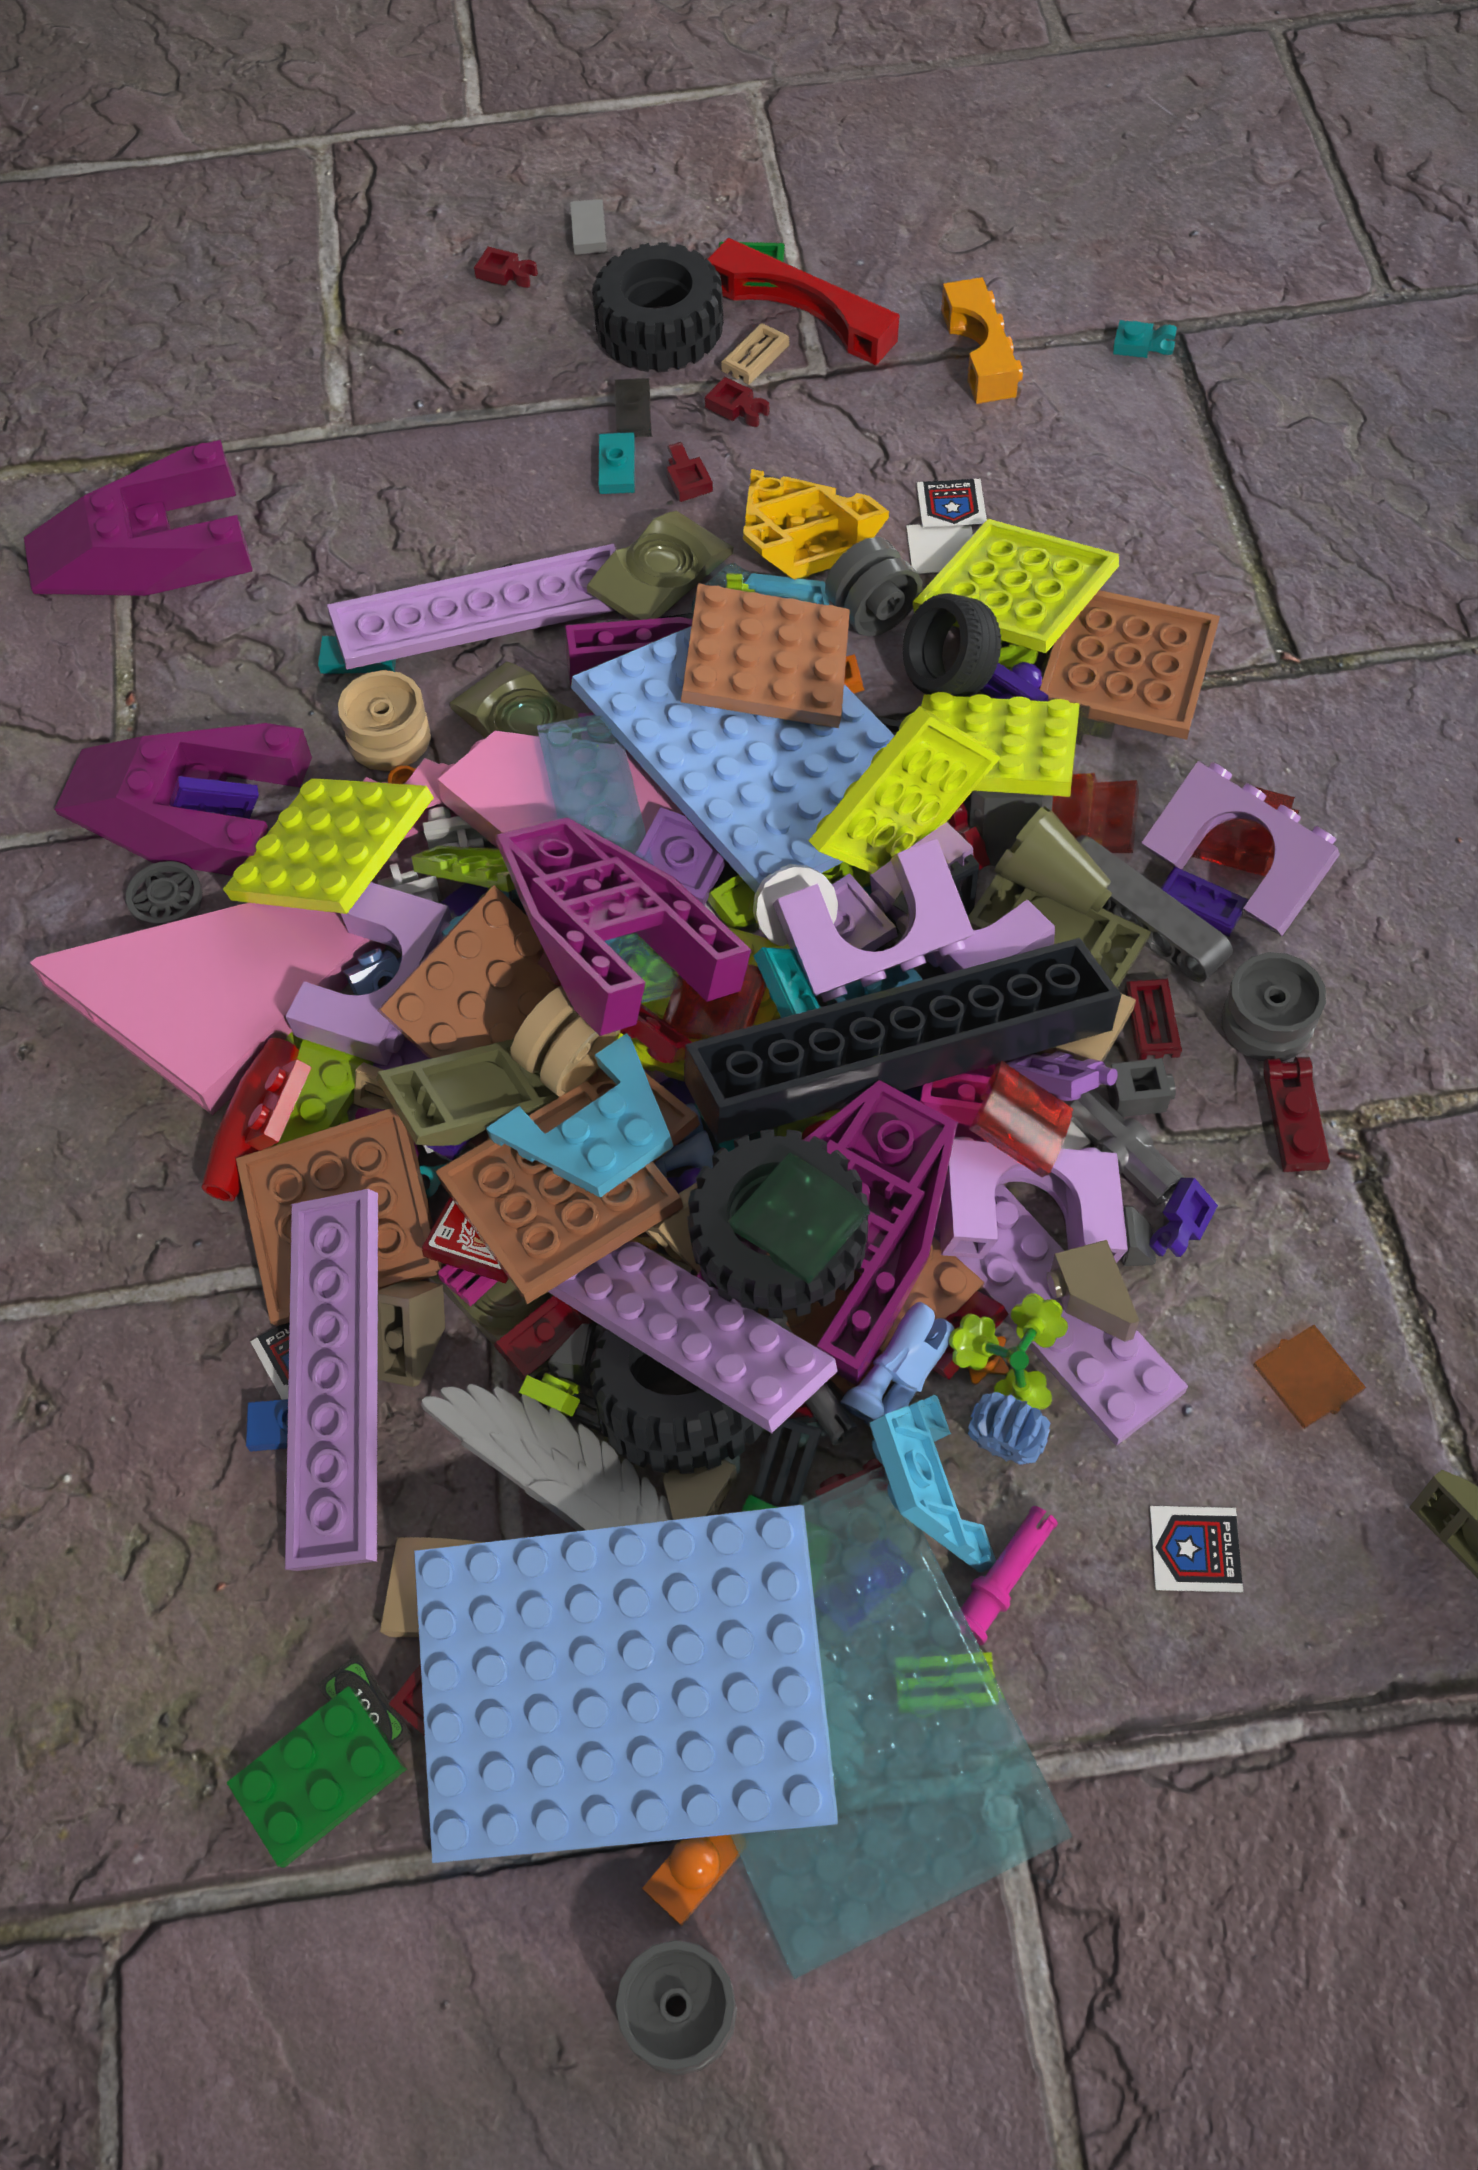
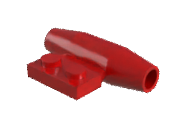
M270 1038L241 1078L213 1139L201 1186L202 1190L208 1195L222 1201H234L242 1189L236 1158L264 1150L280 1141L312 1068L297 1059L299 1049L292 1043L280 1038Z

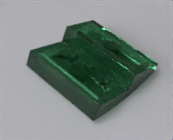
M789 1152L728 1222L736 1234L768 1252L776 1265L810 1284L867 1218L870 1211L866 1205L837 1182Z

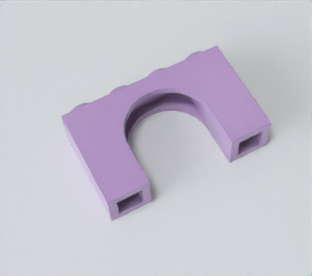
M1197 761L1142 841V844L1148 851L1173 867L1183 869L1203 838L1215 826L1233 819H1247L1259 823L1273 836L1275 856L1268 874L1243 909L1248 915L1283 936L1340 855L1338 848L1333 845L1336 838L1320 827L1315 826L1310 831L1298 823L1301 817L1284 805L1280 804L1277 810L1264 802L1267 796L1254 786L1246 783L1241 788L1231 782L1232 774L1220 765L1212 762L1207 767Z
M948 822L910 847L912 848L937 838L949 870L950 865L956 861L963 867L964 857L970 854L973 855V846ZM890 861L870 875L872 891L870 897L884 914L887 913L896 922V926L903 936L908 923V915L893 906L902 888ZM1027 899L990 926L973 930L974 935L963 940L966 948L943 957L939 950L924 956L933 967L937 968L940 966L946 973L1054 945L1055 926Z
M937 838L899 852L890 859L908 905L906 930L899 942L890 949L871 952L858 949L847 943L837 932L818 884L778 898L773 903L789 947L794 950L815 997L821 995L823 1002H827L847 994L845 986L860 980L862 986L866 987L886 979L887 976L884 970L900 965L902 972L925 964L924 955L939 950L943 957L966 948L963 940L974 935V932Z
M371 882L347 914H340L348 933L386 944L402 954V961L398 972L383 988L365 995H346L303 981L285 1017L296 1037L387 1066L392 1054L397 1053L401 1049L405 1036L377 1010L443 939L442 931L451 925L449 923L452 917L447 905Z
M970 1137L954 1138L938 1212L941 1255L971 1258L986 1257L998 1240L995 1187L1008 1182L1033 1184L1054 1198L1065 1218L1068 1250L1107 1240L1116 1263L1128 1250L1117 1153L1101 1152L1097 1148L1073 1150L1062 1149L1053 1144L1027 1146L1017 1145L1009 1140L992 1143L974 1141Z

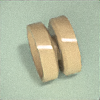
M386 670L370 672L354 679L342 691L338 701L339 718L345 731L349 751L358 763L369 769L390 771L398 766H408L416 762L427 750L431 739L430 727L421 690L413 679L400 672Z
M561 985L540 1001L524 1020L513 1040L510 1049L511 1058L531 1074L540 1072V1082L561 1097L589 1080L600 1067L597 1064L595 1054L616 1041L621 1030L599 1036L574 1010Z

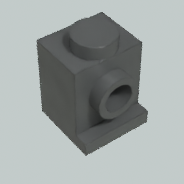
M1162 1058L1111 1064L1110 1068L1116 1069L1118 1076L1115 1084L1111 1086L1106 1085L1111 1107L1123 1118L1167 1111L1170 1099L1175 1098L1176 1090L1173 1075L1166 1074Z

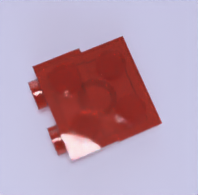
M1255 787L1267 796L1264 802L1276 810L1281 804L1299 814V810L1292 808L1295 797ZM1233 819L1220 823L1211 829L1196 848L1192 857L1266 876L1274 861L1275 844L1272 834L1259 823L1247 819Z

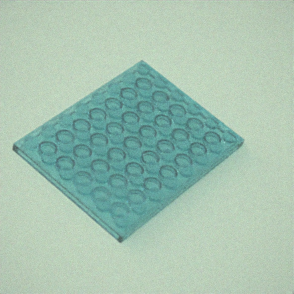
M884 1465L801 1504L804 1506L838 1823L835 1825L731 1834L794 1979L1073 1837L923 1531L902 1516L893 1506L887 1492V1486L890 1483Z

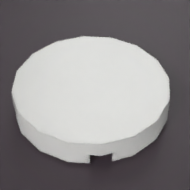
M789 864L781 867L780 870L775 871L773 874L770 873L762 880L754 896L753 913L759 929L771 942L782 947L788 944L773 903L778 898L815 884L819 885L834 924L837 918L838 900L834 887L821 872L807 865Z

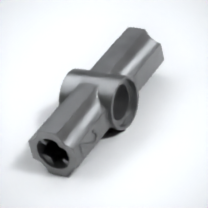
M1094 1089L1081 1094V1098L1074 1100L1068 1107L1070 1121L1072 1120L1094 1145V1148L1099 1149L1101 1152L1117 1153L1119 1175L1123 1173L1155 1205L1163 1204L1173 1194L1179 1180L1185 1178L1153 1147L1152 1137L1141 1123L1133 1118L1125 1120Z

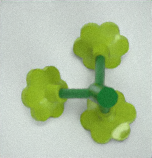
M1035 1293L1026 1295L1022 1303L1016 1304L1011 1311V1318L1017 1324L1016 1332L1021 1341L1018 1346H1013L1009 1349L999 1346V1341L994 1335L995 1323L991 1318H979L974 1314L965 1315L960 1322V1327L954 1329L949 1337V1344L954 1349L953 1362L961 1368L969 1366L971 1369L981 1370L986 1366L990 1356L997 1355L1007 1359L1013 1369L1009 1370L1006 1379L996 1383L994 1392H999L1005 1396L1013 1395L1016 1399L1027 1401L1028 1405L1039 1410L1048 1408L1052 1402V1394L1046 1388V1377L1039 1371L1027 1372L1024 1370L1029 1364V1357L1025 1352L1033 1341L1043 1348L1053 1346L1057 1338L1063 1337L1066 1334L1068 1323L1061 1317L1063 1312L1062 1306L1056 1300H1044Z

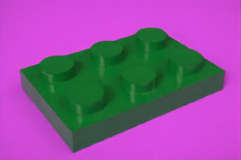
M348 1686L226 1783L276 1865L285 1868L405 1772L407 1768L356 1690Z

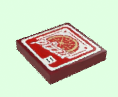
M450 1196L422 1246L423 1257L506 1284L509 1278Z

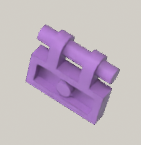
M1061 1051L1052 1054L1044 1052L1041 1056L1029 1054L1003 1064V1079L1013 1080L1012 1083L1021 1085V1089L1024 1091L1049 1092L1055 1094L1056 1099L1063 1101L1077 1100L1081 1098V1094L1099 1087L1100 1084L1111 1086L1115 1084L1118 1076L1116 1069L1106 1067L1102 1061L1095 1059L1080 1061L1074 1059L1072 1054Z

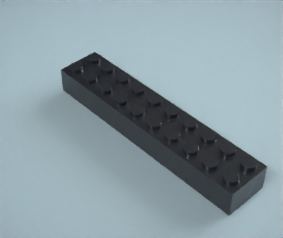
M1076 938L685 1044L684 1082L718 1144L744 1135H750L844 1108L879 1080L899 1091H903L1112 1031L1122 994L1082 940Z

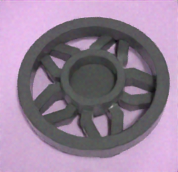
M173 861L158 862L145 867L132 878L126 890V904L132 916L139 923L148 927H155L186 919L196 914L201 907L202 885L197 874L185 864ZM178 872L179 874H176L171 878H166V876H164L161 873ZM146 880L147 891H142L135 896L140 885ZM194 883V893L191 896L187 892ZM186 901L188 905H181L179 902ZM174 908L178 913L173 915L171 909ZM165 911L163 917L158 918L159 913ZM140 912H150L151 917L146 916Z

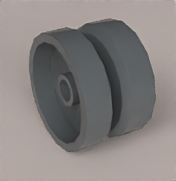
M881 537L867 538L850 547L832 566L825 581V594L829 601L836 607L850 609L849 623L859 634L867 637L881 635L893 629L904 620L913 609V601L922 590V580L918 572L901 558L899 552L888 540Z
M1273 952L1253 956L1238 967L1233 977L1222 1009V1029L1228 1041L1237 1050L1253 1059L1265 1061V1059L1279 1058L1281 1061L1294 1058L1308 1047L1326 1004L1325 985L1318 972L1300 958L1287 953Z
M678 1940L652 1945L633 1959L620 1980L616 2000L619 2029L631 2050L639 2059L658 2072L681 2076L702 2071L721 2057L733 2037L737 2007L731 1979L717 1957L698 1944ZM675 1996L683 1997L687 2005L685 2012L679 2017H672L666 2010V2007L673 2006Z

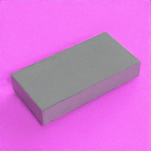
M603 199L570 202L574 254L607 252Z

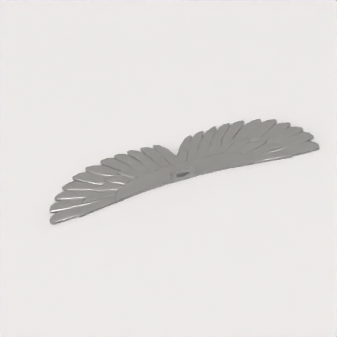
M473 1384L467 1386V1392L454 1386L443 1387L440 1394L444 1399L434 1396H426L422 1399L421 1407L457 1437L461 1441L462 1446L523 1488L525 1493L562 1518L577 1531L673 1520L666 1497L662 1495L658 1500L656 1489L647 1478L644 1477L640 1484L636 1470L629 1460L624 1459L620 1464L618 1454L607 1442L603 1441L600 1445L594 1433L582 1424H579L576 1432L568 1419L560 1411L552 1407L547 1411L537 1400L522 1394L519 1401L511 1393L499 1387H495L493 1394H491L486 1389ZM818 1640L833 1778L842 1787L849 1790L856 1784L855 1772L851 1764L857 1768L864 1764V1753L860 1744L855 1740H860L864 1735L859 1722L850 1713L857 1710V1705L849 1693L840 1686L846 1681V1677L838 1666L825 1657L829 1650Z

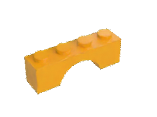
M983 277L944 283L941 312L949 333L966 336L980 345L978 349L969 353L967 377L976 404L1016 397L1018 382L1023 379L1022 365L1020 360H1015L1013 342L1010 336L1006 337L1003 316L1001 313L996 312L993 291H988Z

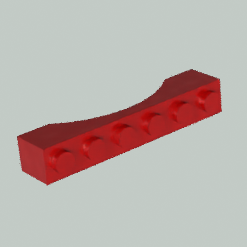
M727 238L708 258L720 275L723 296L734 301H774L805 310L821 319L833 329L843 342L847 353L877 366L898 342L900 314L731 238ZM746 282H768L777 287L743 285Z

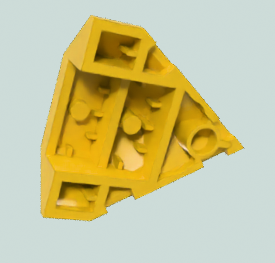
M751 469L743 540L792 579H804L811 574L831 569L839 557L854 544L867 538L875 537L888 520L889 511L868 495L856 493L849 498L836 495V488L785 476L781 479L773 477L764 478V471Z

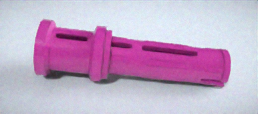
M1037 1506L1031 1507L1029 1514L995 1561L985 1577L979 1576L973 1580L970 1585L972 1592L958 1612H951L948 1616L949 1624L969 1641L978 1645L985 1644L988 1639L986 1631L1000 1611L1006 1612L1010 1607L1011 1597L1009 1593L1052 1530L1057 1527V1520L1050 1514L1036 1528L1046 1513L1044 1509Z

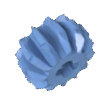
M992 1392V1394H983L971 1413L968 1435L977 1442L980 1448L988 1450L992 1455H997L1006 1462L1011 1460L1022 1465L1036 1463L1039 1455L1043 1453L1048 1442L1047 1438L1051 1423L1042 1415L1039 1409L1028 1405L1027 1401H1020L1013 1395L1005 1396L999 1392Z

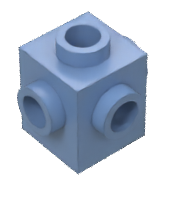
M380 948L371 950L358 957L359 964L343 971L354 995L370 994L387 985L398 972L402 957L396 959L395 955L389 950L382 952ZM385 976L384 980L378 984L379 979Z

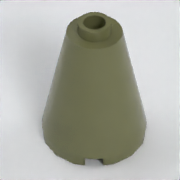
M1046 806L1041 807L1016 836L1017 840L1011 849L1006 850L994 870L1005 879L1085 915L1090 909L1098 913L1113 894L1107 889L1111 880L1054 812Z

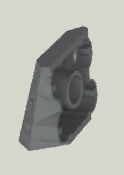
M972 791L970 795L971 814L968 818L969 828L976 826L979 835L985 842L986 853L991 863L987 866H996L1006 850H1010L1017 840L1016 836L1041 807L1046 806L1052 810L1053 796Z

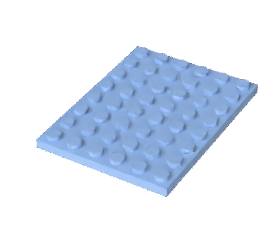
M691 626L572 676V690L755 893L764 878L770 873L773 874L775 871L780 870L783 866L789 864L807 865L823 873L843 863V861L819 852L808 840L816 832L818 823L826 815L830 814L844 798L846 789L853 782L859 780L868 769L874 755L881 748L886 747L894 737V734L845 684L839 728L682 703L681 695Z
M786 1506L414 1551L432 1863L815 1827L838 1823L804 1506Z

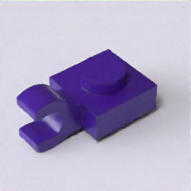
M1181 1178L1162 1212L1168 1218L1169 1223L1158 1229L1149 1242V1246L1158 1256H1163L1167 1248H1169L1176 1257H1181L1188 1247L1189 1240L1201 1239L1218 1207L1217 1203L1195 1178Z

